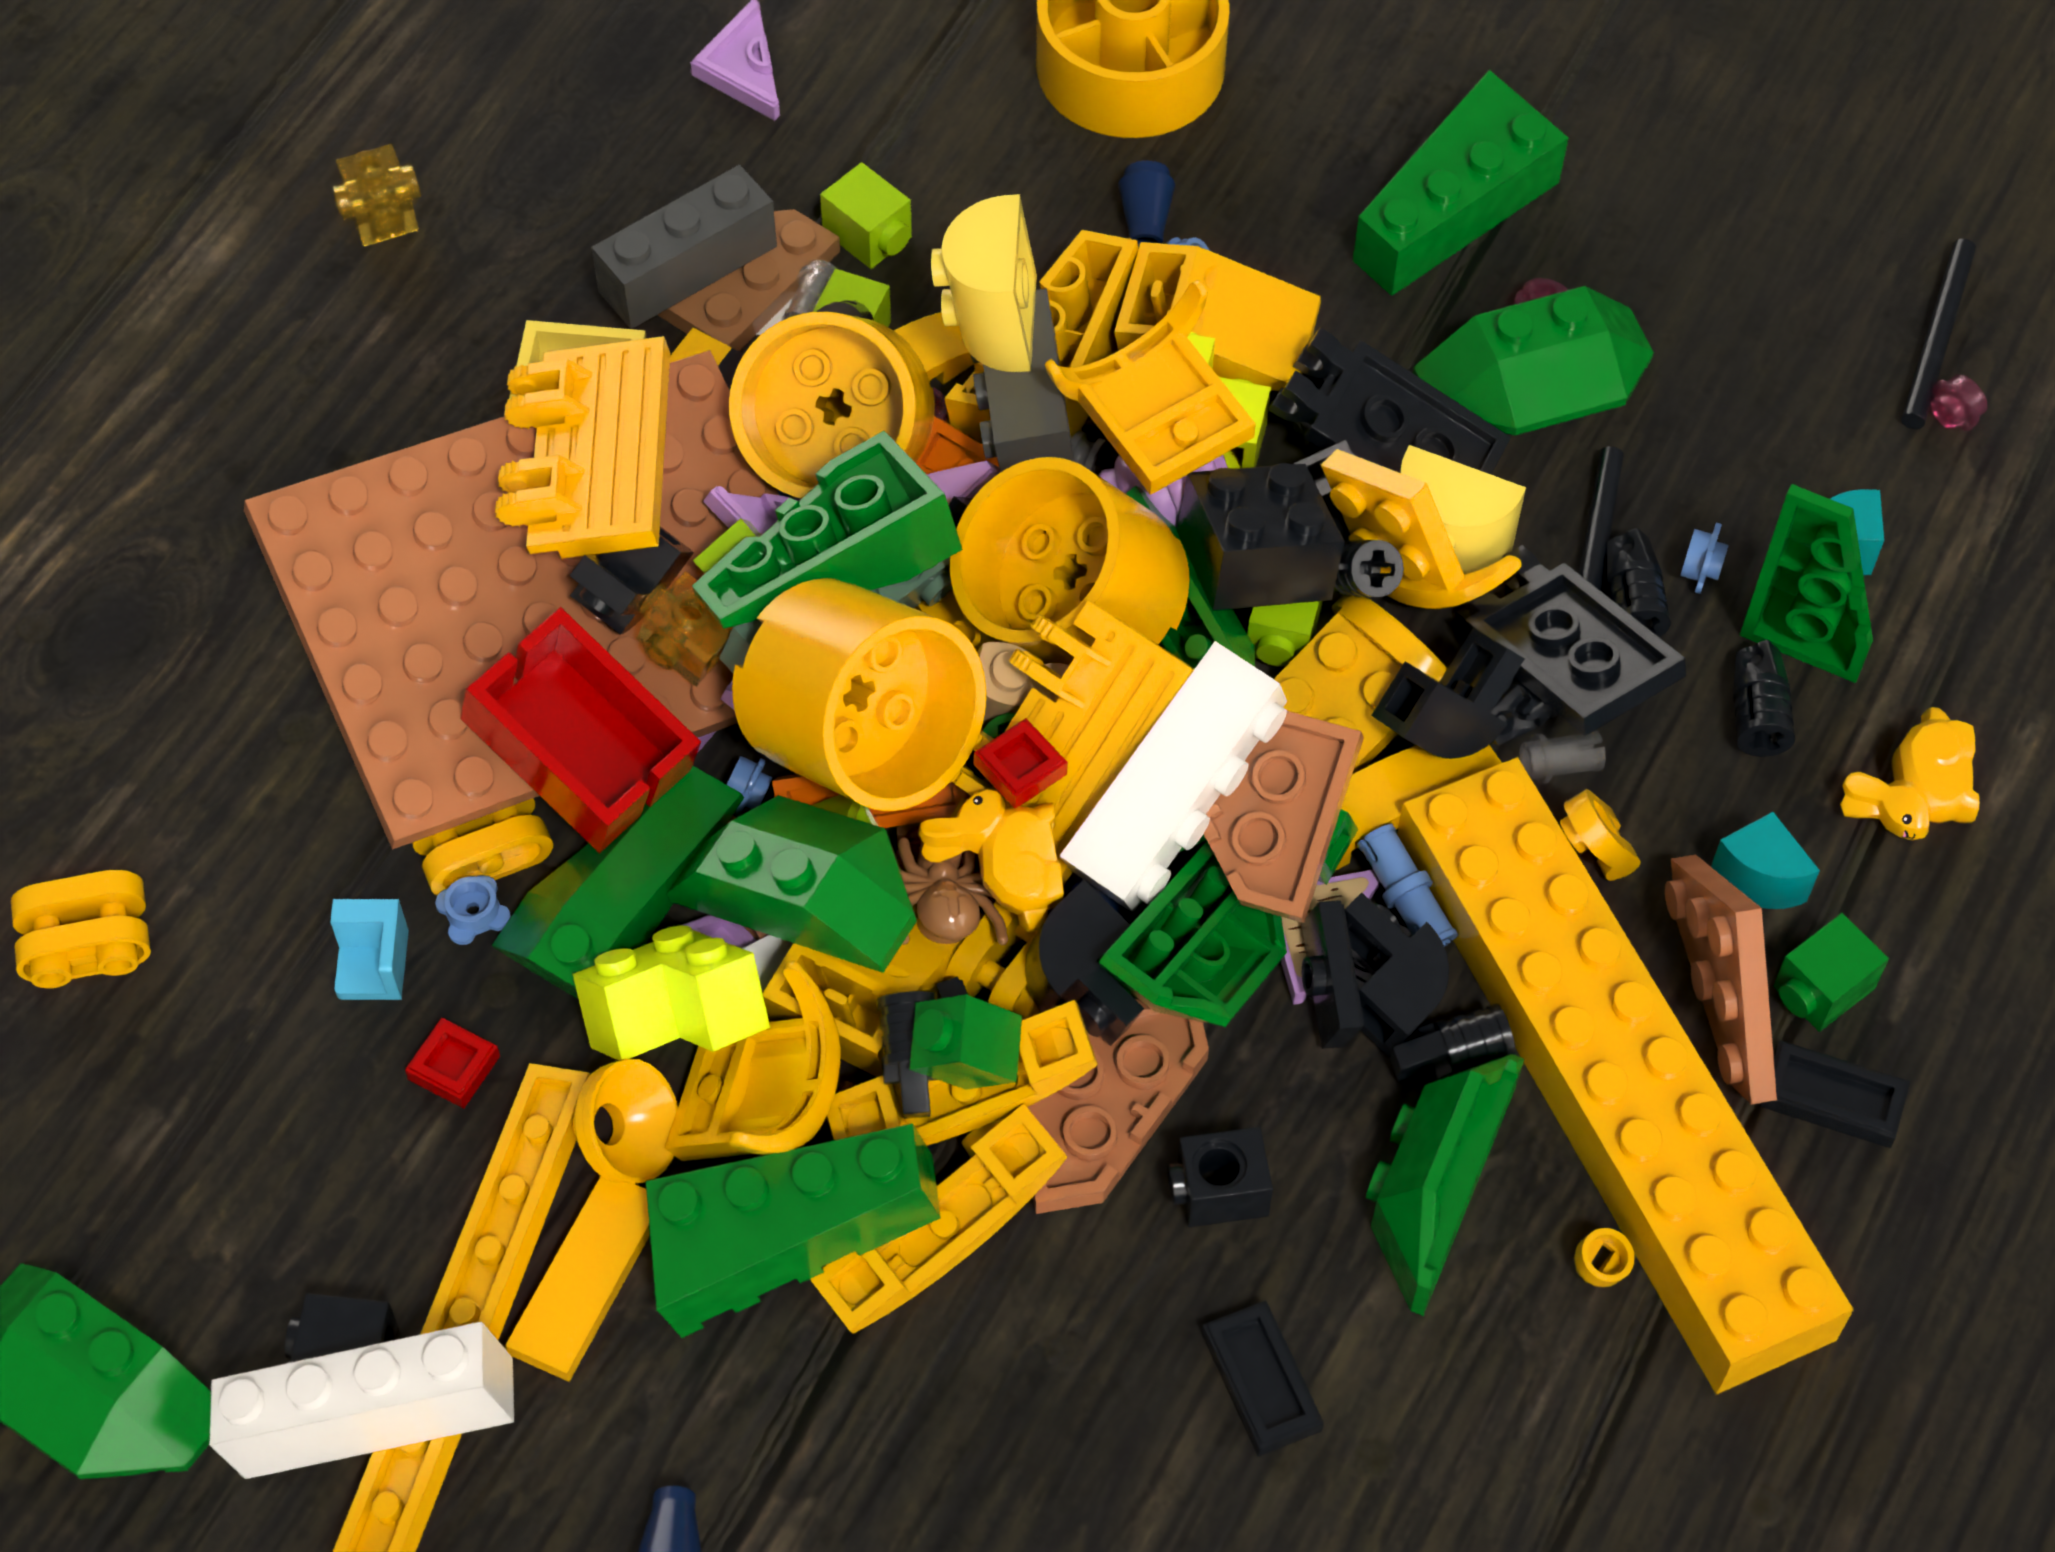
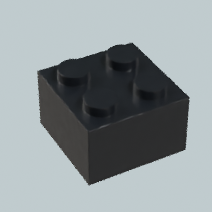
M1281 463L1274 466L1238 469L1219 468L1212 471H1199L1187 474L1177 532L1212 610L1332 600L1345 541L1305 463Z

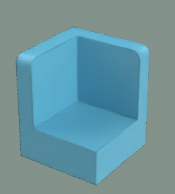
M333 899L330 923L339 946L334 987L337 997L341 1000H402L409 930L399 899Z

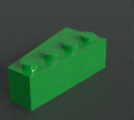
M1489 70L1359 215L1353 262L1389 295L1393 296L1560 182L1569 137Z
M908 1124L792 1149L788 1152L764 1155L646 1181L656 1309L681 1338H684L703 1329L704 1321L732 1309L735 1313L761 1302L760 1295L794 1279L802 1283L824 1273L823 1266L850 1253L856 1252L860 1256L940 1219L933 1155L915 1126Z

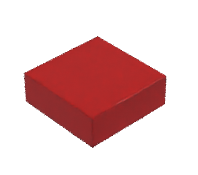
M1027 718L974 752V766L1013 808L1021 806L1067 775L1068 762Z
M441 1018L408 1064L405 1072L409 1081L464 1109L500 1058L498 1046Z

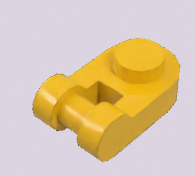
M1588 789L1583 790L1564 802V808L1568 815L1560 820L1564 833L1579 853L1589 849L1598 858L1597 863L1607 880L1614 881L1628 876L1640 866V859L1632 845L1620 836L1618 831L1621 825L1610 806Z

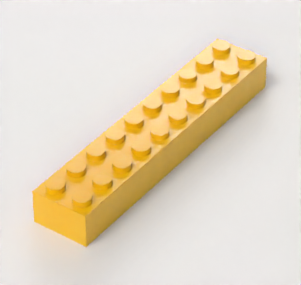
M1516 757L1403 802L1397 835L1418 870L1427 871L1431 877L1433 884L1430 890L1450 924L1459 934L1453 940L1490 1005L1497 1003L1503 1009L1513 1034L1517 1052L1520 1057L1524 1058V1064L1623 1235L1631 1243L1634 1254L1715 1394L1724 1392L1837 1341L1854 1309L1519 758Z

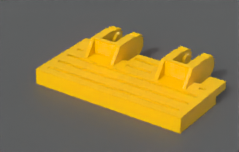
M664 336L543 352V362L528 363V366L521 364L520 367L515 366L514 370H510L507 381L508 390H511V394L516 396H512V399H507L504 413L505 420L509 421L508 424L514 425V428H537L534 458L521 459L519 462H506L505 466H501L498 475L499 487H502V491H507L508 494L503 493L502 497H498L495 513L496 518H499V522H504L505 525L521 527L524 524L528 526L526 547L530 554L558 551L563 559L659 546L670 350Z
M1087 600L1073 624L1096 639L1092 646H1089L1055 622L1040 614L1036 616L1031 624V627L1039 637L1053 645L1056 644L1074 656L1073 661L1063 676L1044 665L1040 658L1028 651L1016 649L1009 659L1013 666L1060 696L1055 702L1038 689L1032 687L1005 731L1027 718L1068 762L1066 776L1022 804L1028 807H1035L1053 802L1055 826L1052 832L1057 861L1060 862L1063 886L1069 879L1072 871L1061 859L1060 854L1194 671L1193 667L1089 600ZM980 731L973 750L977 751L992 741L993 738ZM965 765L951 781L971 796L982 789L992 787L976 776ZM967 798L961 799L950 818L956 817ZM1004 798L1006 807L1012 806V805Z

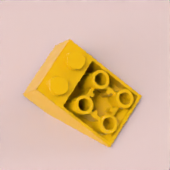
M1140 243L1114 330L1118 351L1133 343L1153 328L1176 305L1189 284L1200 280L1207 288V301L1200 318L1191 332L1200 336L1215 338L1213 371L1218 377L1244 379L1254 384L1271 387V391H1279L1282 387L1285 388L1295 371L1303 374L1294 368L1293 365L1306 344L1309 345L1312 340L1321 305L1320 296L1199 246Z
M915 904L913 909L917 918V904ZM980 912V920H981V918H982L984 915H983V913ZM916 922L909 933L910 941L906 945H901L884 973L793 943L763 991L767 1012L771 1022L802 1018L796 996L783 975L787 962L794 961L799 963L817 984L831 1009L838 1028L841 1059L875 1077L882 1076L881 1057L884 1055V1049H882L881 1037L883 1035L879 1021L881 1011L877 1010L876 999L884 995L901 992L928 991L936 993V983L944 981L948 964L964 939L953 944L933 942L919 931Z

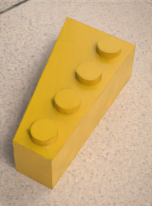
M1081 230L1040 280V289L1047 288L1061 367H1079L1091 364L1116 353L1118 347L1114 330L1139 250L1137 240ZM974 363L975 371L963 385L956 383L944 399L950 424L982 443L980 422L991 420L989 409L979 411L973 374L983 373L984 366L982 363ZM1065 396L1072 439L1074 434L1081 430L1085 424L1088 413L1078 401Z

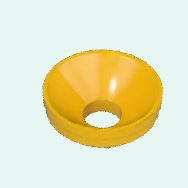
M639 1059L618 1060L601 1066L591 1073L582 1085L576 1101L573 1116V1132L584 1158L594 1171L607 1180L627 1184L645 1183L662 1174L674 1158V1155L664 1148L678 1109L676 1097L662 1073L651 1064ZM601 1106L610 1114L613 1123L612 1136L607 1144H604L598 1138L594 1127L595 1115Z

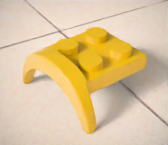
M1200 280L1189 284L1180 300L1161 321L1120 351L1094 363L1079 367H1061L1053 359H1049L1045 363L1047 374L1058 390L1064 396L1081 404L1150 495L1251 440L1255 436L1256 423L1187 338L1200 318L1207 301L1208 291Z
M1336 449L1321 464L1331 488L1330 498L1336 508L1342 513L1351 534L1349 540L1386 541L1392 544L1400 553L1404 566L1403 576L1398 587L1387 595L1390 598L1406 605L1425 609L1454 607L1488 593L1521 568V560L1516 556L1508 555L1488 567L1464 574L1427 483ZM1381 567L1380 573L1391 572L1390 567Z
M1342 595L1332 606V610L1336 615L1291 660L1274 680L1279 682L1287 699L1283 708L1287 711L1362 732L1364 739L1352 773L1354 774L1366 768L1397 735L1395 731L1371 715L1405 661L1438 681L1442 679L1448 668L1421 640L1381 606L1367 597Z
M794 961L787 962L783 975L796 996L802 1018L769 1022L770 1028L714 1052L698 1046L664 1148L681 1161L788 1152L792 1149L800 1148L809 1142L821 1128L831 1108L838 1084L841 1063L840 1039L834 1016L817 984L799 963Z

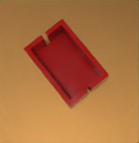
M562 607L518 643L516 657L508 652L466 688L460 717L474 733L599 853L641 816L645 803L651 807L691 770L701 741ZM514 678L519 680L517 683L513 685Z

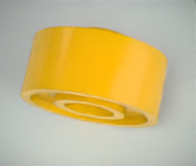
M1037 0L1036 70L1041 89L1059 113L1075 124L1099 134L1122 138H1143L1162 135L1184 127L1201 116L1211 106L1221 90L1226 64L1230 14L1229 0Z

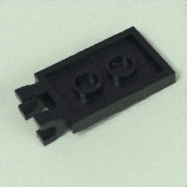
M1321 327L1315 333L1310 344H1306L1293 365L1294 368L1310 377L1326 378L1321 388L1317 389L1307 377L1295 371L1285 388L1282 387L1278 391L1268 409L1287 421L1310 424L1303 438L1321 450L1346 440L1354 456L1399 473L1403 457L1408 446L1411 445L1492 475L1511 439L1510 436L1362 340L1350 351L1342 346L1337 338Z
M1523 545L1503 556V558L1508 555L1516 556L1522 563L1521 568L1514 574L1515 578L1505 583L1507 596L1499 599L1489 591L1465 603V607L1456 611L1457 621L1466 628L1467 637L1474 627L1525 658L1514 677L1584 736L1686 677L1685 657L1566 563H1562L1549 571Z

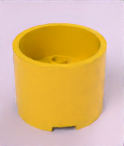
M810 312L792 316L778 322L762 333L750 345L739 362L732 380L729 397L731 428L738 448L747 463L772 487L800 499L818 484L815 474L830 460L882 431H885L916 463L931 435L935 414L933 388H931L922 362L911 348V345L894 330L881 323L862 317L834 312ZM843 391L845 392L843 402L852 406L851 414L849 417H838L834 423L832 422L834 412L825 408L826 400L828 397H839Z
M1057 457L1034 458L1017 463L997 474L978 491L958 523L956 530L963 550L950 556V578L955 598L962 612L980 631L999 642L1013 644L1029 651L1040 658L1044 664L1062 663L1070 665L1074 656L1056 644L1053 645L1037 635L1031 624L1038 614L1055 622L1089 646H1092L1096 639L1073 624L1087 600L1122 620L1156 644L1162 641L1170 627L1177 630L1187 604L1190 584L1188 560L1181 541L1173 535L1170 528L1154 512L1079 463Z
M834 578L813 579L795 585L776 597L758 615L757 619L762 622V625L749 646L744 664L735 665L732 684L733 705L738 724L743 735L756 751L764 754L771 761L854 802L880 811L903 810L921 804L944 789L960 772L976 745L983 725L986 710V681L983 666L976 649L966 635L958 628L946 621L880 594Z

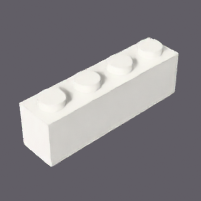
M1215 641L1060 854L1061 859L1069 869L1133 914L1143 901L1150 904L1167 885L1171 876V871L1167 868L1181 848L1190 850L1204 834L1210 821V817L1206 813L1219 795L1229 796L1243 780L1248 770V763L1245 762V759L1259 740L1264 743L1271 740L1284 722L1287 710L1283 707L1287 699L1280 683Z
M482 1321L213 1379L211 1385L210 1446L245 1479L514 1422L513 1358Z

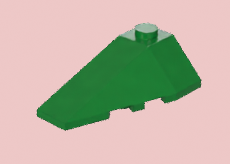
M882 431L824 465L815 474L818 484L800 501L788 498L775 510L778 520L760 537L744 538L692 585L693 590L723 629L758 620L757 617L763 609L784 591L813 579L834 578L855 584L867 590H874L908 581L963 550L945 493L885 431Z
M1791 484L1739 636L1756 643L1769 640L1785 655L1856 683L1872 645L1873 636L1854 510L1849 506Z
M692 766L691 770L651 807L645 803L641 816L601 853L590 844H587L528 891L493 942V948L578 999L572 974L594 966L595 958L605 952L624 948L634 950L646 945L673 905V902H670L666 893L703 842L729 822L743 801L744 796L711 775Z

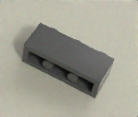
M737 165L592 246L598 292L630 329L637 327L777 247L773 201L741 165Z
M1047 288L1036 290L1031 371L1006 372L983 365V373L973 374L979 411L990 410L991 420L980 422L985 458L997 457L1000 472L1017 463L1034 458L1057 457L1074 461L1065 396L1052 382L1045 368V363L1049 359H1053L1060 366ZM971 355L973 364L980 363Z

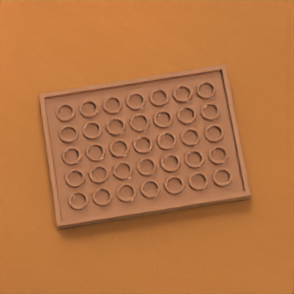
M711 350L671 362L669 368L660 526L690 548L694 554L648 613L635 626L621 635L570 596L579 584L570 577V574L584 556L562 559L558 551L530 554L526 547L528 526L523 524L521 527H512L508 524L505 525L504 522H499V518H496V501H498V497H502L503 493L508 494L507 491H502V487H499L498 475L501 466H505L506 462H519L521 459L534 458L537 428H514V425L508 424L509 421L505 420V416L245 500V515L392 850L540 796L474 733L460 717L466 688L508 652L516 657L518 643L560 607L697 738L738 723L734 709L720 700L726 687L733 680V673L719 659L733 627L723 629L695 595L692 587L704 575L693 560L729 529L703 501L716 486L723 487L728 493L759 498L764 493L779 495L776 488L764 481L750 467L738 448L729 416L730 390ZM514 678L513 685L517 683L519 680Z

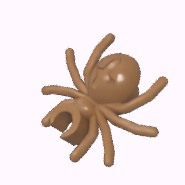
M904 837L900 838L898 848L906 871L901 869L900 871L912 906L917 904V926L919 931L927 939L936 943H957L969 936L978 927L980 922V906L994 925L998 944L1006 945L1008 942L1006 924L1003 917L988 898L994 897L982 884L981 871L972 874L975 870L976 853L970 850L964 851L963 866L959 868L962 853L940 863L929 862L921 852L924 844L922 841L916 864L909 840ZM909 934L902 945H906L910 941Z

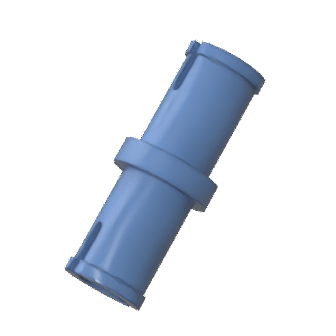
M1387 824L1367 834L1364 837L1365 839L1360 840L1357 843V847L1364 853L1385 889L1382 895L1384 902L1389 909H1397L1411 935L1413 936L1428 922L1440 937L1444 947L1451 943V940L1456 939L1459 935L1458 932L1452 927L1430 890L1433 884L1431 877L1427 871L1418 870L1397 835L1394 825Z

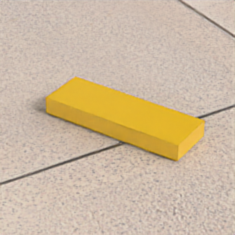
M600 1176L505 1345L507 1352L512 1357L570 1382L650 1236L647 1191L645 1188L636 1184L615 1183Z

